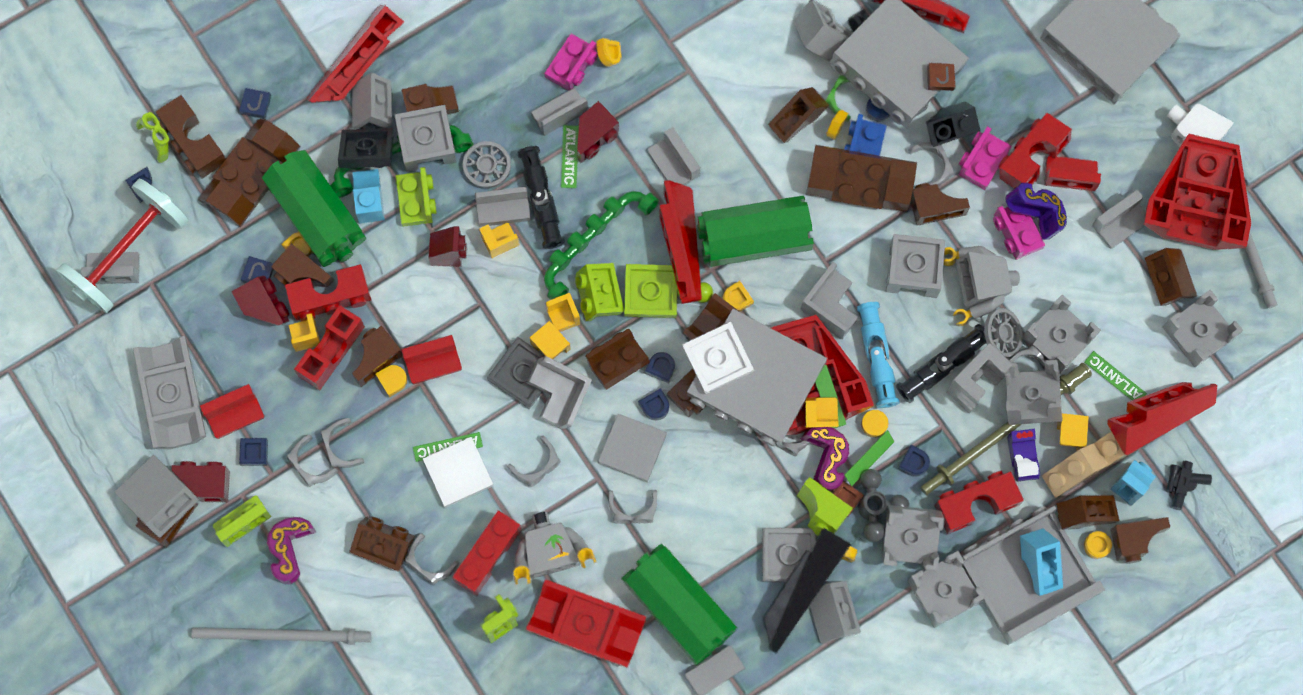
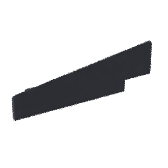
M822 528L812 552L809 550L804 552L763 616L764 627L766 628L769 641V650L777 653L850 548L851 544Z

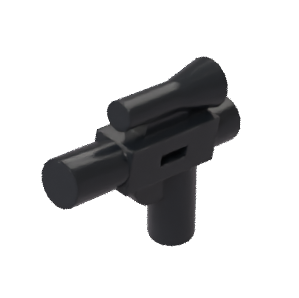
M1183 461L1182 467L1171 464L1170 477L1166 489L1167 492L1173 493L1175 488L1171 508L1182 510L1187 492L1196 489L1197 484L1211 485L1212 475L1192 473L1193 463L1190 461Z

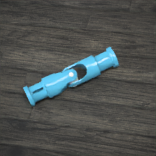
M879 302L863 303L856 308L857 312L861 314L863 324L861 333L867 360L871 363L870 377L872 386L876 389L878 399L876 407H893L900 404V401L896 398L893 383H895L893 369L886 361V359H889V347L884 324L880 322L878 309L880 304ZM881 340L884 343L885 348L874 347L869 351L871 342Z

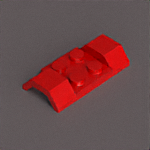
M545 579L539 600L526 630L594 657L628 668L642 633L646 616Z

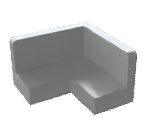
M810 0L794 19V24L804 47L828 61H831L834 52L854 33L836 22L831 9L815 0Z
M832 262L804 298L800 310L808 316L817 315L829 331L843 339L858 317L838 303L852 285V281L836 271L837 264Z
M547 356L537 359L527 383L549 394L539 418L560 429L571 427L592 379Z

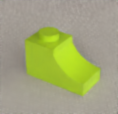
M811 477L806 480L797 494V497L802 500L809 511L810 522L807 526L817 536H819L822 528L835 534L853 509Z

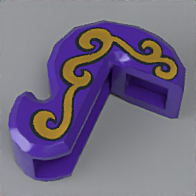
M1021 183L1006 195L1005 200L1008 208L1015 213L1038 217L1042 239H1051L1067 225L1066 210L1062 201L1050 190L1041 189L1035 193L1032 189V184Z

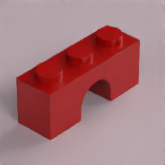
M1046 113L1042 119H1036L1030 128L1031 132L1026 137L1022 136L1016 143L1013 153L1010 156H1004L999 164V179L1012 188H1016L1024 182L1033 185L1040 177V165L1030 157L1035 153L1044 152L1056 158L1071 141L1072 129L1049 113Z
M359 264L337 270L338 285L329 294L316 292L311 278L286 284L285 288L295 320L306 321V315L311 313L314 319L316 315L323 313L332 315L339 305L344 308L349 306L358 308L366 305L367 301H371L362 265Z
M341 305L338 306L326 323V331L320 343L313 350L309 348L294 368L299 378L319 391L365 328L361 318Z
M1002 471L995 472L987 477L988 481L980 484L978 480L970 482L963 486V491L954 493L951 490L939 496L940 500L934 506L936 510H941L943 514V527L946 534L948 535L973 524L975 521L971 511V503L973 501L984 500L988 502L995 515L1020 506L1024 499L1011 471L1005 474Z
M498 510L453 575L454 582L475 596H478L491 577L492 570L505 551L508 552L522 531L521 525Z

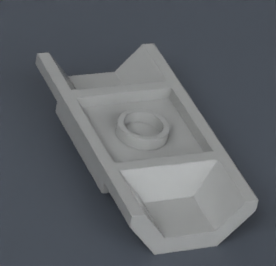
M182 336L172 343L152 348H133L153 449H174L195 444L205 438L206 433L202 410L200 408L201 405L186 337Z

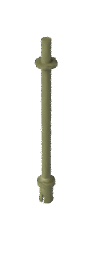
M1080 363L1079 366L1067 375L1060 376L1061 395L1063 393L1071 395L1075 392V388L1092 376V372L1086 364ZM1007 422L945 468L939 464L936 467L938 474L920 487L922 492L928 495L944 482L950 486L954 484L953 475L1022 424L1009 425V422Z

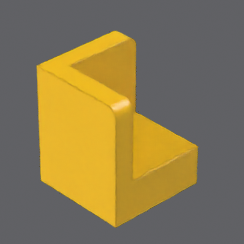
M509 223L500 225L492 230L489 224L479 228L480 236L491 258L520 245L517 234H514Z
M570 293L546 302V311L551 323L559 332L580 325V316Z
M312 313L306 315V321L289 325L292 337L291 343L296 352L316 347L320 343L316 322Z
M550 321L529 337L530 344L551 359H554L562 351L567 353L571 350L570 343Z
M836 397L806 398V427H838V401Z
M1062 413V421L1057 422V430H1060L1059 444L1076 447V452L1086 447L1088 416Z

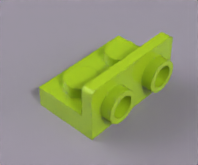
M420 167V172L396 175L402 227L433 223L432 214H437L435 198L430 199L429 190H434L432 174L427 175L426 168Z
M614 263L586 264L576 272L575 285L579 289L581 298L580 308L582 313H584L585 321H592L599 316L621 315L624 312Z
M255 495L215 522L213 528L220 541L226 547H229L272 516L259 497Z
M500 594L495 596V599L502 611L490 613L484 618L485 623L481 625L491 644L518 626L515 619L519 616L516 608L508 597L503 600Z

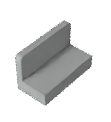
M371 72L353 86L352 127L355 129L361 128L368 122L383 128L392 125L391 80Z
M573 88L532 111L531 116L545 136L588 110V101L585 97L581 98L577 90Z
M674 127L664 132L663 140L648 148V154L666 180L686 185L700 177V166Z
M526 187L475 193L480 227L488 224L493 226L531 221Z
M1138 190L1097 217L1092 225L1110 249L1145 226L1143 223L1146 212L1139 204L1144 197Z
M124 252L96 284L139 283V253ZM88 253L86 267H81V275L87 278L109 253Z
M833 582L823 585L810 604L820 643H827L841 637L854 636L861 633L847 582Z

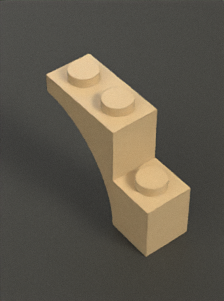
M1110 432L1095 443L1079 449L1041 476L1055 498L1128 455L1122 452L1114 435Z

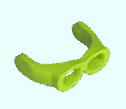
M147 112L137 120L136 127L139 130L145 127L152 131V141L158 153L157 160L159 163H162L169 156V137L160 126L157 117L152 112ZM148 121H152L155 126L149 125ZM156 133H161L163 140H159Z

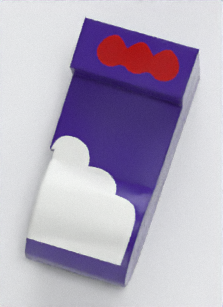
M1035 429L1011 431L1007 436L1016 481L1039 479L1040 468L1035 444Z

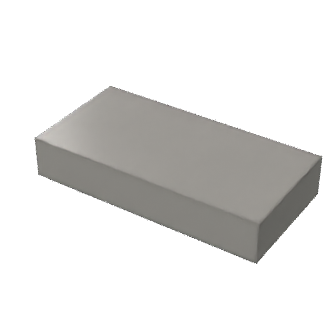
M730 645L686 673L685 677L697 695H705L744 670L745 667Z

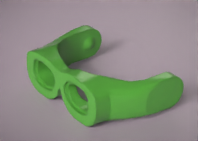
M844 75L839 76L825 100L835 115L840 111L835 101V91L842 84L851 82ZM849 115L846 118V122H849L851 119Z

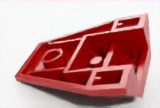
M1188 133L1148 200L1143 225L1164 239L1207 249L1246 248L1251 228V217L1239 145Z
M817 315L771 327V329L827 358L826 365L845 420L874 406L866 380ZM816 382L807 398L820 397ZM805 401L787 435L800 434L813 428L806 427Z

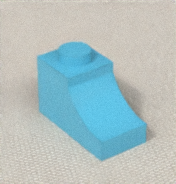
M379 170L352 172L355 211L359 224L385 220Z
M1134 460L1110 490L1132 506L1146 493L1156 476L1152 474V469L1148 465Z
M1044 528L1021 535V557L1031 574L1034 592L1041 596L1063 589L1060 541Z

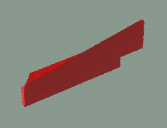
M873 0V2L878 3L880 5L885 1ZM900 0L922 19L964 33L970 17L968 14L941 0Z
M379 5L306 100L311 103L343 100L391 42L387 37L398 29L404 21L386 5Z
M666 180L664 181L663 190L666 204L660 205L659 219L681 304L700 301L702 293L693 190L688 186Z
M1190 382L1178 383L1127 402L1126 412L1128 414L1109 418L1107 424L1122 452L1125 455H1129L1214 406L1216 403L1217 385L1210 384L1200 389L1192 388V383Z

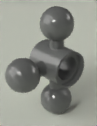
M867 469L860 478L862 486L867 489V495L859 502L858 510L863 518L869 520V523L864 527L865 538L870 542H879L885 535V529L878 522V517L887 510L888 505L909 507V501L903 495H895L887 501L884 494L876 491L882 482L881 474L875 469ZM867 500L875 501L878 505V511L870 510Z

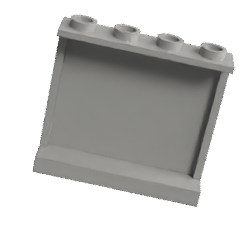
M885 0L834 52L829 64L832 65L836 73L844 75L851 81L856 90L864 92L870 97L875 106L884 109L890 114L895 123L903 125L907 129L912 119L939 92V90H928V64H954L955 74L958 75L969 58L902 1Z
M1073 0L1044 29L1040 39L1112 103L1116 104L1124 93L1170 47L1176 44L1181 35L1171 23H1166L1153 7L1147 6L1141 0Z
M732 309L725 324L732 323L754 371L705 394L696 375L687 394L691 397L690 402L702 409L706 405L715 410L713 414L724 421L730 418L738 422L737 427L744 432L751 434L753 430L762 435L760 439L773 447L776 443L782 446L784 438L817 377L826 365L827 358Z
M1043 506L1031 513L1033 518L1024 522L1023 518L1009 525L1010 530L1001 534L998 531L986 538L988 543L981 547H978L976 543L963 551L964 556L962 558L965 563L962 567L973 586L981 589L985 596L983 603L1008 645L1105 590L1100 580L1097 582L1094 580L1067 533L1061 529V524L1054 513L1057 509L1055 506L1049 509ZM1044 528L1060 541L1063 589L1039 596L1034 592L1031 574L1021 557L1020 536Z

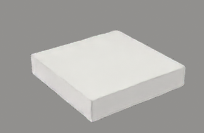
M731 322L682 345L705 394L754 371Z
M472 437L423 458L445 508L493 487V483Z

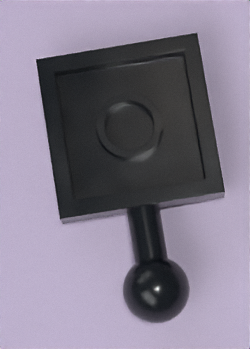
M368 122L363 126V129L342 130L338 153L339 168L356 169L361 167L382 168L391 166L394 142L393 128L374 129L377 125Z

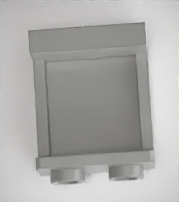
M155 455L148 459L115 491L117 496L159 538L199 501Z

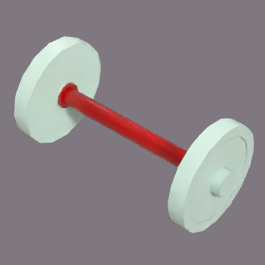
M140 178L133 184L132 189L150 208L94 271L86 278L65 263H62L56 270L74 288L72 292L83 301L87 299L105 313H108L114 305L96 288L95 284L150 222L159 214L175 227L182 229L189 221L182 211L172 203L173 200L162 191L159 192Z

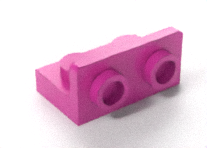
M571 33L544 73L545 78L568 91L573 89L575 85L579 86L584 79L585 69L588 65L592 66L598 57L597 43L591 41L589 44Z
M988 126L983 133L979 131L971 143L975 147L971 153L966 151L958 164L962 166L959 175L986 190L999 169L1001 160L1009 153L1012 147L990 134L992 128Z
M1000 206L996 209L993 217L994 225L998 231H1002L1005 237V247L1010 254L1013 253L1016 260L1045 247V243L1031 216L1012 212L1008 207Z

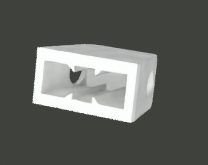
M1198 103L1189 113L1176 104L1167 115L1169 119L1178 125L1171 134V138L1179 147L1188 133L1220 141L1234 124L1229 119Z

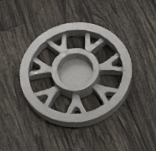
M485 141L477 143L469 148L464 156V174L477 187H496L502 184L510 173L511 160L509 154L501 145L495 142ZM483 147H491V154H483ZM501 151L504 157L496 161L494 156ZM473 152L480 156L477 161L470 158ZM497 165L507 166L506 171H497ZM477 166L478 170L469 173L467 167ZM495 173L498 180L491 182L489 175ZM479 174L485 175L483 183L476 181Z
M1001 308L992 311L988 315L984 326L986 343L994 346L1003 356L1011 357L1019 351L1022 345L1023 333L1021 324L1016 315L1008 309ZM999 313H1002V323H1000ZM1010 319L1013 322L1012 326L1008 323ZM1014 334H1016V341L1012 340ZM998 343H1000V350L997 348ZM1006 343L1009 345L1011 349L1010 352H1008Z

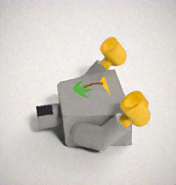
M983 246L959 248V251H955L951 247L945 248L944 255L949 254L953 257L951 259H944L943 265L952 266L956 262L965 307H970L968 311L957 309L953 313V316L958 314L965 316L964 321L956 323L957 326H964L971 317L976 319L996 310L1004 303L1005 296L1012 292V286H1017L1020 282L1018 271H1008L1007 261L1004 257L996 256L995 253Z
M540 512L532 515L535 529L525 532V539L519 542L514 558L515 585H518L520 578H526L527 584H529L531 579L577 567L580 564L582 568H586L584 562L587 559H592L594 563L597 561L593 551L588 548L584 539L572 528L564 527L562 523L551 525L548 513Z

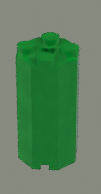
M306 150L290 152L284 156L287 160L286 162L280 164L279 161H276L262 176L266 187L323 267L337 260L340 262L347 261L353 256L352 251L362 244L367 237Z
M804 195L702 212L701 216L697 217V233L699 240L704 239L702 241L703 249H701L703 263H709L710 267L811 251L814 241L813 238H808V233L813 230L807 202H804Z
M662 543L650 555L649 553L644 554L636 562L638 567L635 570L632 568L621 578L628 589L696 666L710 656L717 647H720L738 628Z

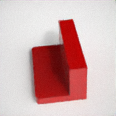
M1052 156L1047 157L1044 186L1095 192L1100 185L1101 173H1098L1097 161L1058 156L1056 158Z
M452 335L401 349L412 384H418L462 370Z
M249 384L200 406L217 439L260 421L265 417Z

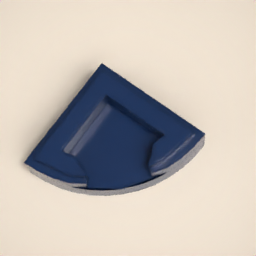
M148 167L125 180L140 203L143 200L134 192L132 186L139 178L152 185V175Z

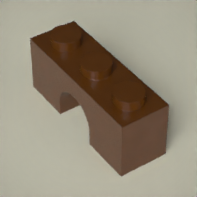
M182 95L155 111L160 119V126L166 133H170L173 140L170 143L178 154L183 152L187 157L184 163L192 174L197 172L203 179L222 165L226 158L210 134L200 140L188 139L189 131L200 122Z

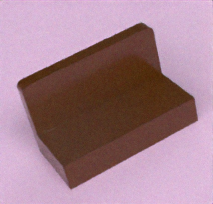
M1164 248L1144 258L1160 306H1167L1182 298L1193 299L1197 297L1181 249Z

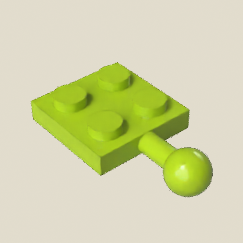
M626 264L624 317L676 318L677 297L680 296L672 266ZM701 282L702 299L698 302L705 303L711 299L713 288L710 284Z

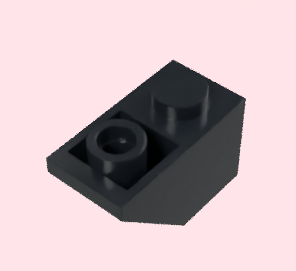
M965 101L941 109L926 122L932 147L981 131L975 107Z

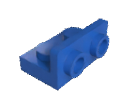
M858 113L857 121L851 120L848 132L849 136H853L851 145L846 144L844 150L880 156L887 125L863 120V114Z

